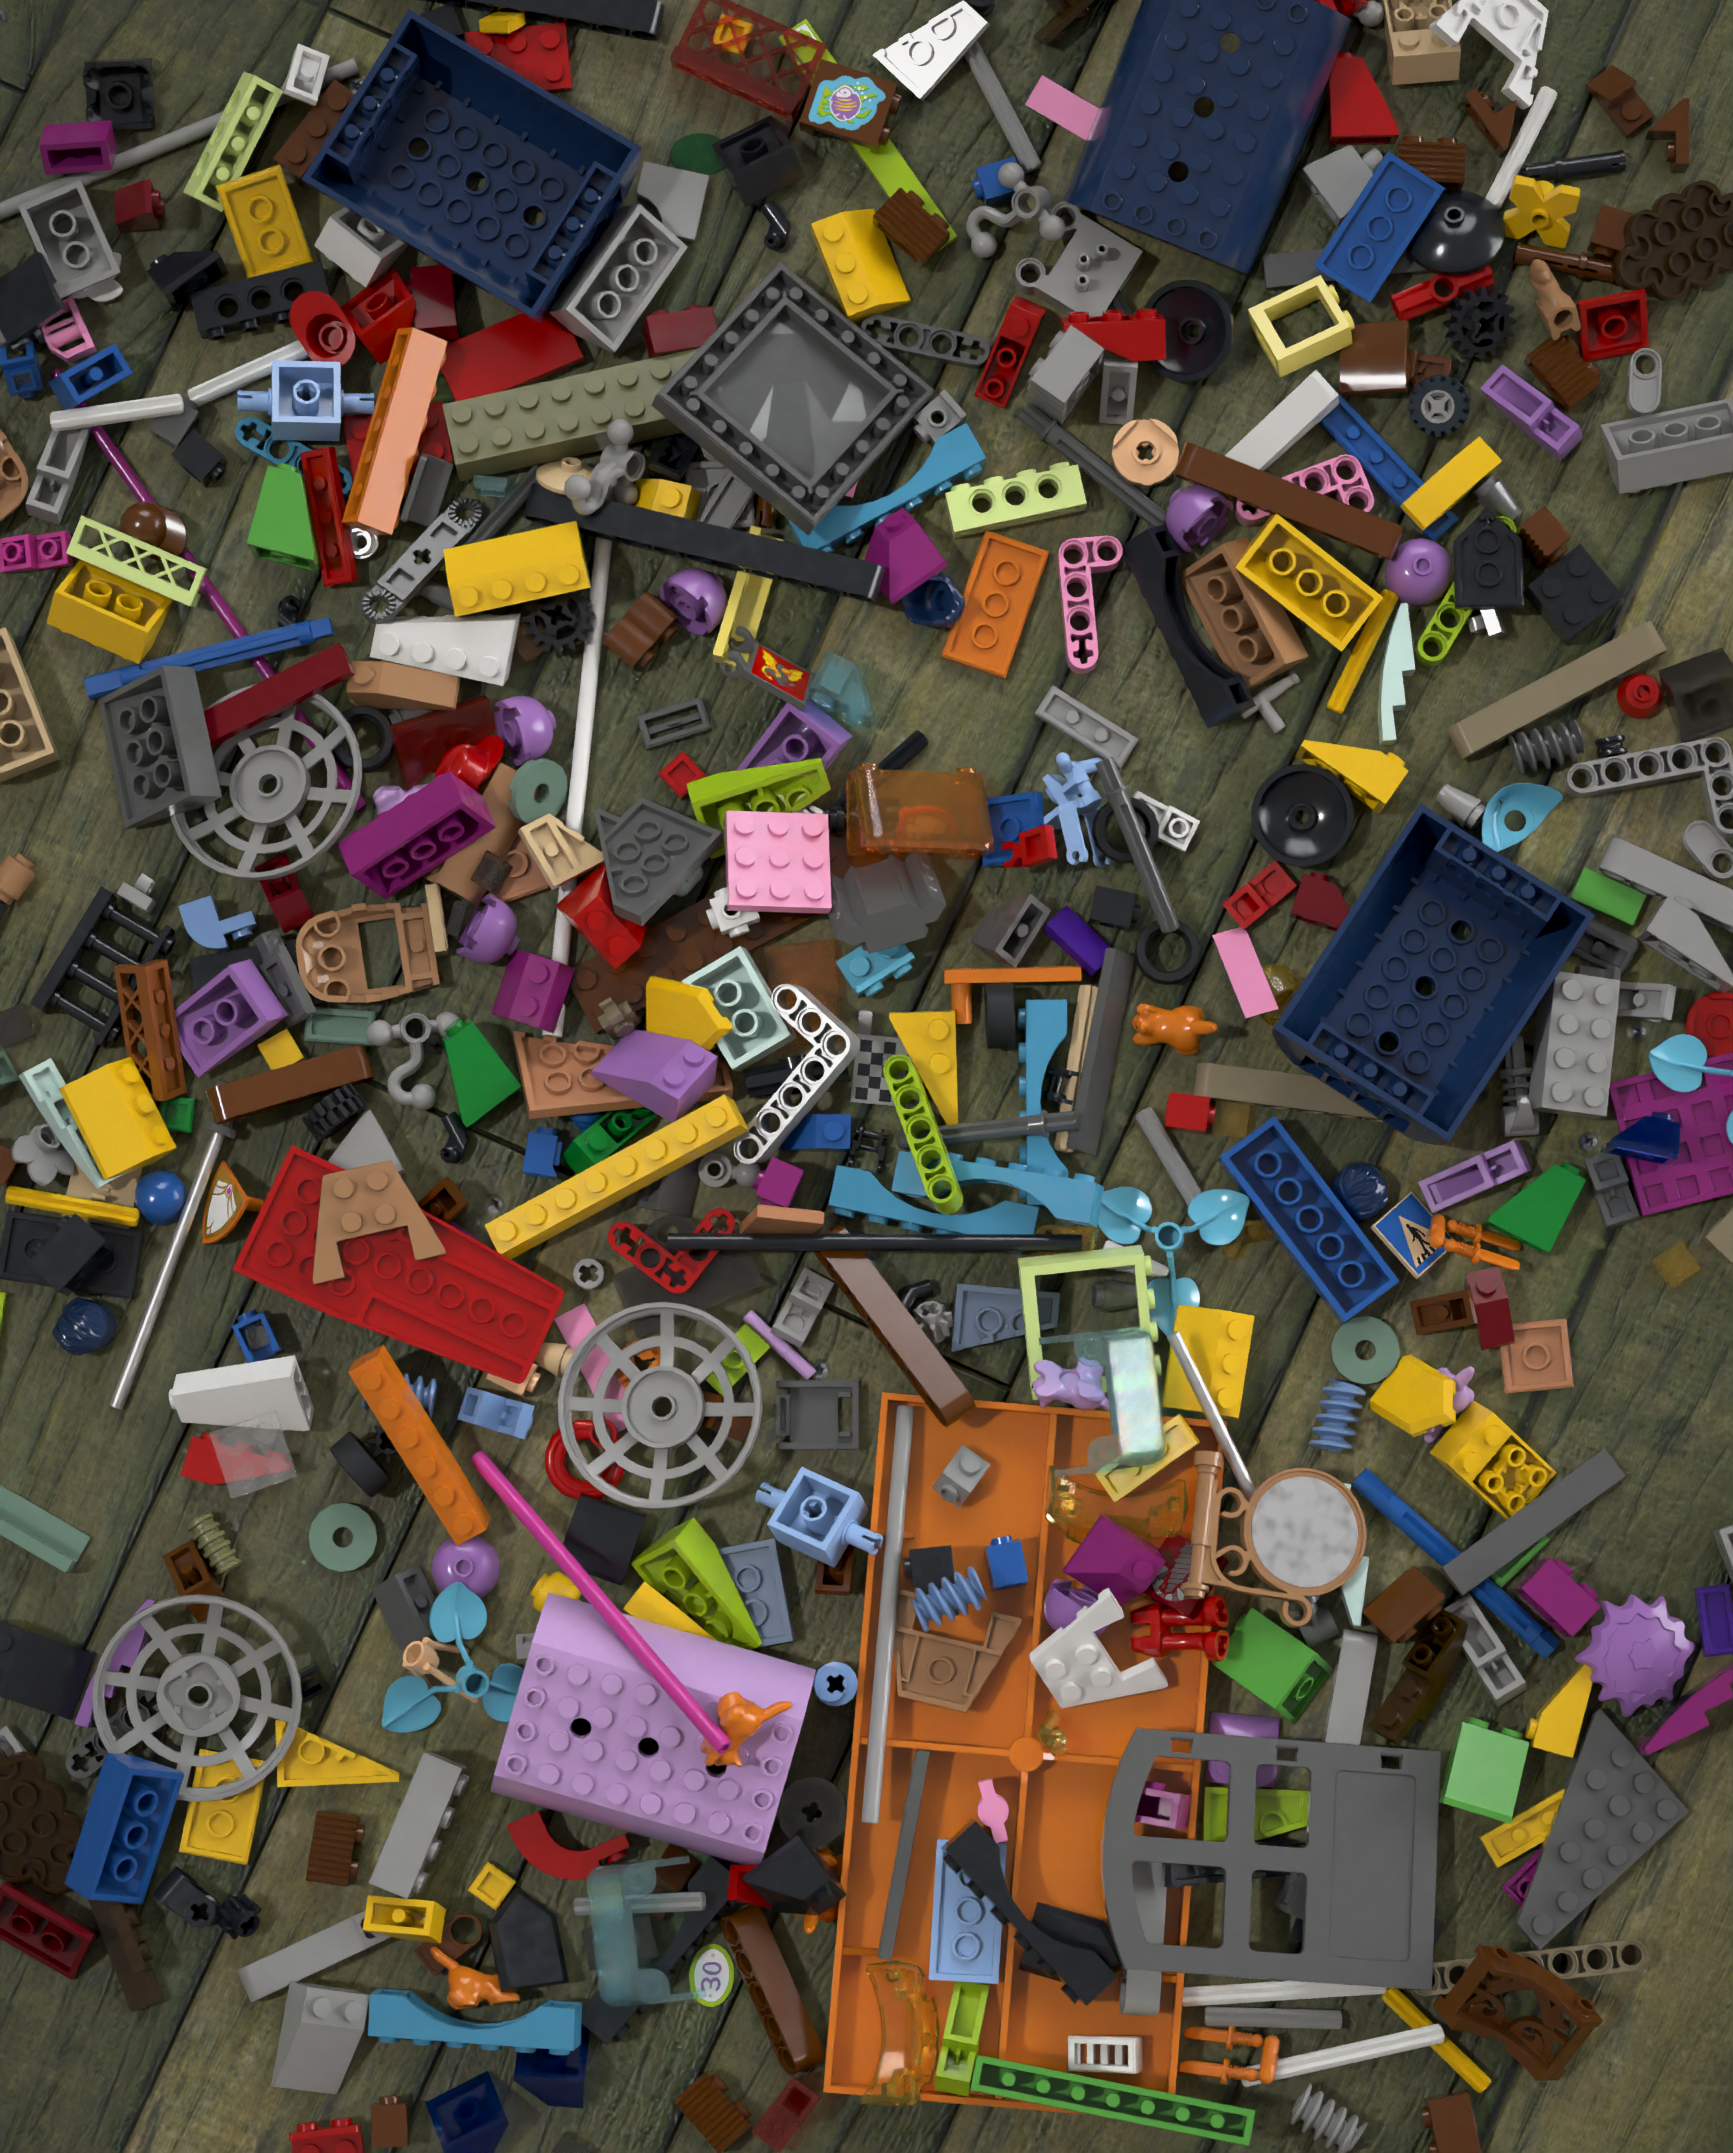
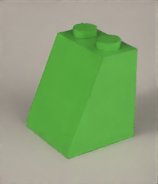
M278 463L277 467L268 465L247 545L256 558L320 573L321 567L306 483L301 473H297L298 469L294 466Z
M1251 1608L1248 1613L1243 1614L1237 1620L1234 1627L1235 1631L1229 1638V1647L1225 1660L1222 1662L1213 1661L1211 1664L1294 1725L1334 1669L1311 1648L1257 1610Z
M1469 1717L1468 1723H1458L1439 1788V1803L1510 1824L1529 1742L1521 1740L1523 1733L1504 1727L1501 1733L1488 1730V1722Z

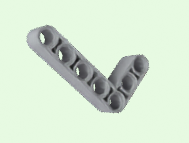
M1711 737L1582 762L1573 765L1564 776L1563 788L1565 792L1574 798H1584L1699 775L1709 823L1723 838L1733 837V829L1724 828L1719 821L1720 814L1728 813L1733 816V757L1729 744L1722 738ZM1706 748H1716L1721 754V761L1718 763L1709 761L1705 755ZM1674 754H1682L1687 758L1688 767L1686 769H1679L1673 765L1672 756ZM1639 761H1650L1655 768L1654 774L1651 776L1644 775L1639 770ZM1609 766L1618 768L1621 772V781H1610L1605 775V769ZM1575 773L1584 774L1588 779V787H1576L1572 782V775ZM1713 781H1723L1728 787V794L1725 796L1716 794L1712 788Z
M779 985L772 993L771 1003L776 1012L814 1047L747 1125L749 1131L738 1136L733 1146L734 1155L740 1162L745 1164H761L766 1162L859 1052L860 1042L856 1034L806 988L800 985ZM793 991L797 998L796 1004L789 1009L785 1003V997L788 992ZM815 1013L821 1018V1026L817 1031H813L810 1027V1019ZM839 1036H842L846 1041V1048L841 1054H838L834 1047L835 1041ZM817 1062H820L824 1067V1075L819 1080L813 1076V1067ZM795 1088H798L802 1093V1101L798 1106H795L791 1101V1093ZM773 1114L778 1115L780 1118V1127L776 1132L772 1131L769 1126V1119ZM751 1140H755L759 1147L758 1153L754 1158L749 1155L747 1150Z

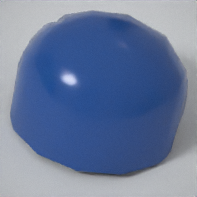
M165 1170L146 1173L140 1179V1182L137 1183L135 1189V1202L140 1215L150 1224L160 1226L175 1223L180 1218L187 1199V1192L183 1181L174 1172Z

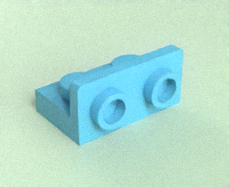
M905 943L871 954L868 951H864L862 946H860L835 963L857 998L863 994L869 998L884 988L882 982L889 977L894 976L897 980L913 969L910 964L915 962V956L909 951Z

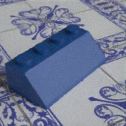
M106 1753L64 1884L89 1900L143 1904L185 1774L137 1756Z

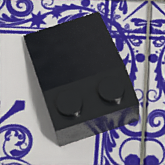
M0 1620V1697L71 1720L95 1654Z

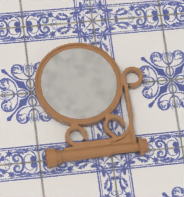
M1206 1450L1195 1451L1194 1466L1197 1467L1196 1473L1198 1478L1191 1537L1192 1554L1189 1583L1181 1584L1184 1597L1189 1599H1205V1593L1209 1592V1586H1214L1241 1594L1286 1600V1602L1280 1604L1279 1616L1282 1622L1292 1628L1307 1624L1312 1616V1606L1305 1597L1322 1595L1338 1588L1354 1574L1362 1560L1366 1546V1525L1363 1512L1356 1498L1335 1477L1323 1471L1310 1468L1288 1469L1267 1478L1252 1492L1248 1500L1244 1498L1242 1492L1233 1487H1226L1217 1492L1218 1480L1215 1479V1476L1217 1475V1470L1221 1469L1223 1454ZM1224 1494L1232 1495L1237 1501V1508L1233 1513L1226 1511L1220 1513L1221 1499ZM1242 1514L1240 1523L1242 1548L1236 1545H1229L1216 1552L1219 1517L1228 1520ZM1226 1552L1235 1553L1239 1558V1567L1236 1571L1226 1573V1577H1236L1242 1574L1247 1569L1249 1563L1253 1571L1263 1582L1279 1592L1243 1587L1230 1582L1221 1573L1216 1559ZM1287 1601L1297 1602L1302 1606L1304 1614L1300 1621L1290 1618L1288 1614L1289 1602Z

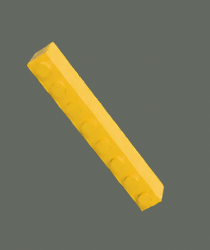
M724 1094L485 1224V1227L497 1252L511 1260L749 1131L735 1101Z

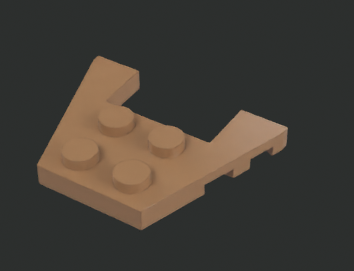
M391 1160L323 1175L313 1269L314 1285L345 1278L337 1242L407 1226L416 1261L446 1254L444 1246Z
M899 1589L894 1637L898 1697L966 1714L1019 1630L1022 1618L992 1611L984 1645H974L913 1630L917 1614L911 1599L915 1600V1593Z

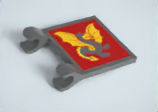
M738 626L735 634L741 636L744 641H736L731 637L728 642L729 647L734 650L729 652L728 659L734 661L736 666H729L723 662L721 665L722 673L728 677H744L803 711L807 704L815 674L758 643L746 627ZM738 652H751L748 663Z

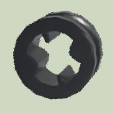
M1625 735L1609 736L1595 740V746L1600 748L1597 757L1603 759L1627 754L1628 749L1623 746V741L1626 740Z

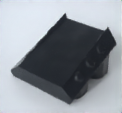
M152 58L84 62L83 85L86 88L87 122L111 120L113 130L155 128Z

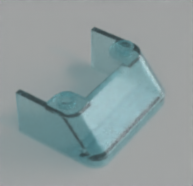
M1131 1326L1039 1338V1345L1074 1341L1075 1355L1079 1362L1088 1367L1104 1366L1112 1435L1098 1437L1090 1443L1087 1450L1088 1464L1054 1470L1055 1477L1146 1466L1158 1462L1165 1453V1439L1154 1347L1150 1333L1142 1327Z
M688 1854L602 1865L594 1868L589 1873L586 1886L599 1993L602 2000L608 2005L616 2007L648 2005L706 1997L705 1987L670 1992L668 1978L662 1971L655 1968L639 1970L630 1899L646 1897L654 1890L656 1886L655 1867L690 1863Z

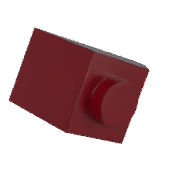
M283 853L255 866L254 869L256 872L272 871L290 865L286 854ZM295 873L260 881L284 934L293 929L301 928L309 919L314 917Z
M1310 872V875L1303 874L1300 879L1289 917L1336 932L1350 910L1337 885L1329 882V876L1318 872Z
M1497 1266L1466 1273L1464 1290L1471 1289L1478 1321L1474 1326L1481 1351L1515 1343L1509 1301L1500 1267Z

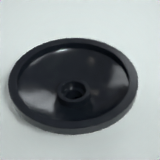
M1463 190L1443 191L1406 250L1418 265L1430 272L1446 276L1471 274L1489 265L1500 253L1505 240L1504 220L1496 206L1479 194Z
M1177 280L1164 285L1150 297L1144 308L1156 309V312L1162 313L1165 318L1166 360H1149V364L1164 377L1179 382L1198 381L1215 373L1228 358L1235 336L1233 314L1220 292L1201 281ZM1195 325H1197L1200 329L1199 335L1197 337H1195L1193 334V328Z
M1307 764L1284 767L1270 775L1259 787L1251 809L1252 828L1260 846L1277 861L1296 867L1318 865L1336 855L1347 842L1354 821L1352 800L1343 783L1331 772L1318 766ZM1303 811L1307 813L1308 821L1303 824L1298 823L1295 819L1297 812Z

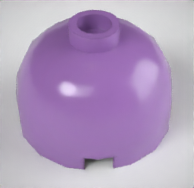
M1203 484L1191 485L1185 489L1179 488L1172 494L1169 499L1170 505L1167 509L1165 521L1168 531L1184 551L1192 552L1194 550L1190 546L1198 543L1203 547L1221 532L1229 521L1225 516L1227 509L1229 508L1233 512L1234 507L1232 501L1221 491L1205 487Z
M1425 538L1407 540L1397 546L1392 560H1387L1385 569L1386 586L1398 595V600L1401 603H1407L1408 606H1430L1439 601L1450 587L1453 577L1451 558L1446 550L1435 541Z
M689 567L681 569L660 587V597L663 605L667 608L671 606L679 614L677 616L679 620L677 623L689 632L699 636H703L707 631L709 634L721 622L728 604L722 579L714 572H708L701 568Z
M515 696L496 702L495 706L500 707V711L494 712L495 728L497 735L504 741V749L509 745L514 755L509 757L510 761L519 766L531 759L536 760L542 757L549 750L553 740V729L556 728L553 713L550 710H546L539 701L529 696Z
M487 894L481 900L486 904L482 911L477 909L473 911L461 933L458 943L464 945V947L456 949V953L479 964L494 963L500 960L505 953L511 955L520 940V937L515 935L518 922L513 910L501 900Z
M477 1535L456 1546L451 1537L446 1539L436 1549L432 1559V1577L436 1587L441 1592L449 1585L461 1582L481 1599L491 1592L500 1576V1559L496 1549L486 1539Z
M1053 1580L1044 1601V1617L1053 1630L1056 1631L1060 1627L1065 1629L1077 1619L1076 1613L1084 1606L1089 1608L1099 1600V1593L1085 1585L1082 1586L1081 1590L1071 1588L1073 1581ZM1107 1626L1094 1631L1097 1637L1105 1631Z

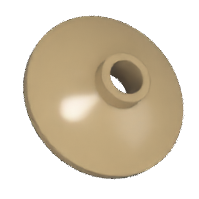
M566 457L561 461L550 462L540 466L536 471V480L542 487L552 492L566 495L564 485L570 476L583 475L590 481L594 468L583 464L577 458Z

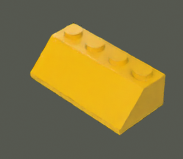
M1277 513L1269 517L1234 567L1340 652L1344 650L1383 599L1380 594Z
M577 521L443 550L455 617L591 588Z

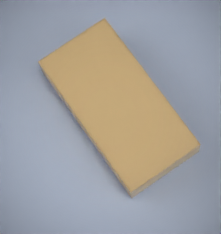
M437 883L425 885L434 951L436 957L448 955L450 952L441 890Z

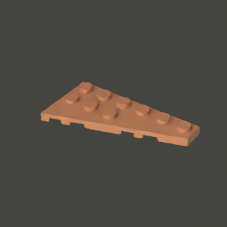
M513 1031V1042L529 1119L644 1107L591 1075L592 1070L615 1046L586 1041H578L575 1044L557 1042V1037L544 1035L543 1039L525 1037V1032ZM717 1061L715 1082L697 1102L715 1100L724 1094L732 1098L733 1087L727 1063Z

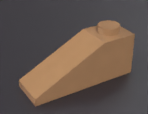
M351 661L355 675L348 678L346 693L358 706H369L378 709H456L460 685L459 676L384 661Z

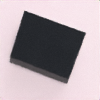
M317 1661L298 1670L301 1677L302 1704L331 1688ZM289 1675L286 1677V1684L292 1692L291 1678Z

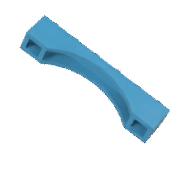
M965 423L937 438L931 454L922 468L905 485L892 494L869 503L854 506H835L809 536L789 519L788 526L799 545L833 553L835 551L833 547L844 541L847 545L856 542L865 535L863 533L864 530L874 525L877 526L887 516L901 508L911 512L924 503L922 499L933 493L937 497L948 492L953 487L952 483L962 477L966 481L976 477L983 472L982 467L986 464V456L968 424Z
M1026 1000L1025 1008H1018V1029H1025V1042H1019L1018 1046L1019 1063H1025V1076H1019V1097H1025V1111H1019V1117L1041 1113V1088L1047 1065L1055 1050L1067 1036V1000ZM1043 1134L1027 1135L1026 1145H1019V1164L1029 1166L1028 1172L1041 1173L1042 1168L1062 1171L1061 1177L1068 1178V1169L1055 1154L1048 1138H1044ZM1019 1189L1020 1199H1026V1205L1047 1208L1033 1195Z
M911 1149L910 1152L899 1151L891 1191L901 1196L930 1200L923 1186ZM948 1152L960 1188L983 1183L1002 1184L1018 1188L1033 1195L1060 1221L1097 1228L1104 1187L1095 1182L1094 1176L1075 1173L1074 1179L1061 1177L1062 1171L1042 1168L1041 1173L1028 1172L1029 1166L1009 1163L1008 1168L998 1167L995 1160L976 1157V1161L973 1163L963 1161V1155ZM932 1160L927 1165V1169L936 1168L941 1160ZM951 1189L943 1190V1191L940 1192V1194L938 1195V1197H940V1196L944 1195L945 1193L950 1192V1191H952V1190H951Z
M841 1165L836 1167L828 1205L829 1208L835 1209L834 1215L854 1219L856 1213L868 1216L867 1222L888 1226V1221L902 1223L901 1229L921 1233L922 1228L936 1230L935 1234H1034L1039 1207L1005 1200L991 1208L970 1214L946 1215L931 1213L915 1208L896 1198L879 1183L871 1172ZM1006 1251V1252L1015 1253V1254H1022L1023 1251Z
M378 1988L369 1997L368 2036L379 2037V2042L397 2043L402 2038L413 2039V2044L423 2046L433 2045L434 2041L447 2042V2047L465 2048L468 2046V2043L481 2044V2049L501 2050L502 2046L515 2047L516 2052L533 2053L536 2052V2048L549 2049V2054L569 2055L570 2051H574L581 2045L582 2002L548 2000L537 2009L515 2019L498 2023H476L459 2020L441 2013L425 2003L412 1990Z

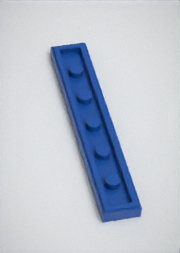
M1338 393L1339 405L1318 424L1348 455L1358 459L1363 471L1429 540L1436 541L1457 522V516L1451 510H1448L1424 531L1418 527L1400 506L1424 482Z

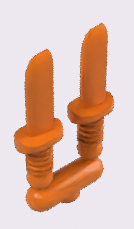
M1436 1214L1431 1218L1428 1231L1431 1247L1438 1249L1444 1245L1447 1252H1454V1254L1470 1258L1473 1265H1476L1481 1260L1509 1270L1520 1269V1263L1517 1260L1481 1249V1244H1479L1481 1240L1508 1250L1518 1251L1521 1249L1519 1241L1483 1230L1482 1225L1478 1223L1475 1226H1468V1224L1458 1223L1452 1219L1446 1223L1445 1217L1441 1214ZM1445 1229L1450 1233L1459 1234V1236L1462 1235V1237L1468 1239L1472 1238L1473 1246L1463 1242L1460 1243V1241L1456 1242L1453 1239L1445 1241Z
M1229 2025L1228 2030L1201 2026L1188 2027L1184 2031V2039L1226 2044L1225 2050L1232 2051L1233 2044L1256 2048L1263 2045L1260 2071L1258 2073L1254 2068L1247 2069V2067L1230 2066L1231 2059L1224 2058L1223 2064L1195 2060L1183 2061L1179 2065L1178 2072L1220 2078V2084L1227 2085L1228 2078L1254 2082L1259 2077L1262 2084L1268 2085L1273 2082L1275 2077V2070L1278 2064L1279 2039L1274 2035H1269L1264 2040L1260 2034L1252 2035V2033L1249 2034L1247 2032L1246 2034L1245 2032H1235L1236 2026Z

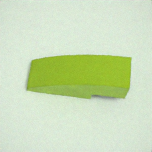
M955 1981L935 2075L934 2090L969 2097L990 1985Z

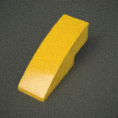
M1479 436L1435 473L1400 507L1424 531L1460 502L1474 487L1492 474L1502 460Z
M645 1581L623 1608V1611L630 1616L716 1640Z

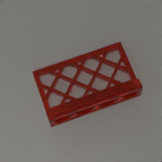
M700 0L678 46H675L670 60L672 67L793 122L798 112V106L819 65L820 59H822L827 45L730 0ZM709 1L722 6L725 14L724 18L710 23L706 22L703 12ZM728 10L735 12V14L729 16ZM743 17L752 20L756 31L737 37L732 21ZM701 18L703 25L696 27ZM728 23L733 39L715 45L709 29ZM758 23L766 28L759 29ZM706 31L711 47L696 51L687 46L692 35ZM773 31L782 34L786 45L767 51L762 35ZM758 37L764 53L745 59L740 43ZM788 37L796 40V42L790 43ZM736 45L741 61L731 65L721 62L717 51ZM806 45L816 50L812 61L798 65L792 49ZM789 51L794 67L775 73L770 57ZM714 53L715 59L707 55ZM766 59L772 75L761 79L751 76L748 65ZM744 67L746 73L738 70V68ZM807 69L804 77H802L800 71ZM797 73L800 86L795 96L783 91L778 79ZM774 81L776 87L768 84V82Z

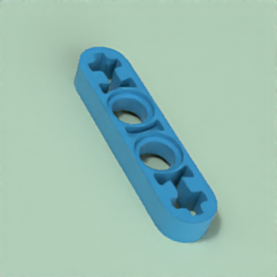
M245 417L237 423L235 436L244 449L276 467L278 463L288 464L298 469L297 473H301L299 468L302 462L300 453L312 451V449L296 440H271L270 436L264 444V449L260 450L259 448L262 446V443L252 437L245 441L246 436L243 430L256 426L257 434L266 439L267 433L271 434V426L254 417ZM278 441L286 442L289 445V453L282 459L274 458L270 453L271 446ZM338 465L339 474L344 476L343 481L346 484V487L342 488L345 499L350 495L353 479L345 468Z

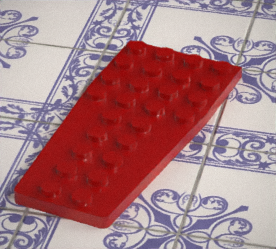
M291 1145L232 1270L327 1315L516 1384L523 1383L561 1305L564 1291L421 1209L445 1248V1255L416 1261L408 1227L396 1228L337 1242L345 1278L314 1285L313 1269L323 1175L344 1171L345 1169Z

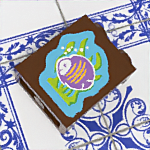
M820 59L799 121L800 131L812 135L815 130L867 146L872 153L877 154L880 145L886 147L892 127L887 126L890 114L897 115L902 96L897 94L898 83Z

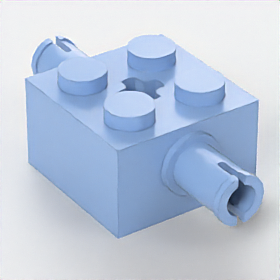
M272 360L271 388H268V391L238 390L237 412H268V415H271V440L339 441L343 413L373 415L374 393H344L341 390L340 362Z
M801 1467L787 1492L773 1487L767 1482H763L760 1485V1488L764 1489L765 1492L759 1489L756 1492L755 1501L775 1510L767 1525L776 1541L835 1568L849 1544L868 1552L870 1555L878 1553V1549L874 1548V1545L879 1548L882 1546L883 1536L881 1534L874 1533L860 1526L869 1511L861 1494L804 1467Z

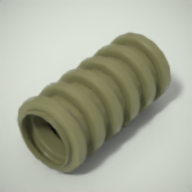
M206 1512L188 1523L186 1529L188 1532H193V1541L198 1540L199 1545L197 1547L199 1550H204L203 1557L210 1560L209 1567L216 1570L214 1573L215 1577L222 1578L240 1567L242 1559L236 1558V1549L230 1548L231 1541L229 1539L225 1540L224 1536L226 1533L224 1530H219V1521L214 1522V1513Z

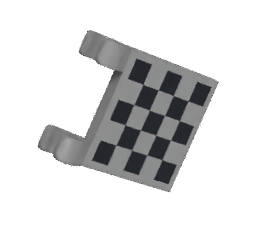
M861 1010L859 1012L857 1028L860 1048L854 1059L850 1102L895 1106L884 1077L883 1067L888 1058L893 1055L900 1054L908 1058L910 1056L900 1038L871 1035L873 1014L871 1011ZM908 1070L900 1071L895 1079L899 1080L906 1077ZM919 1100L910 1101L906 1107H916Z

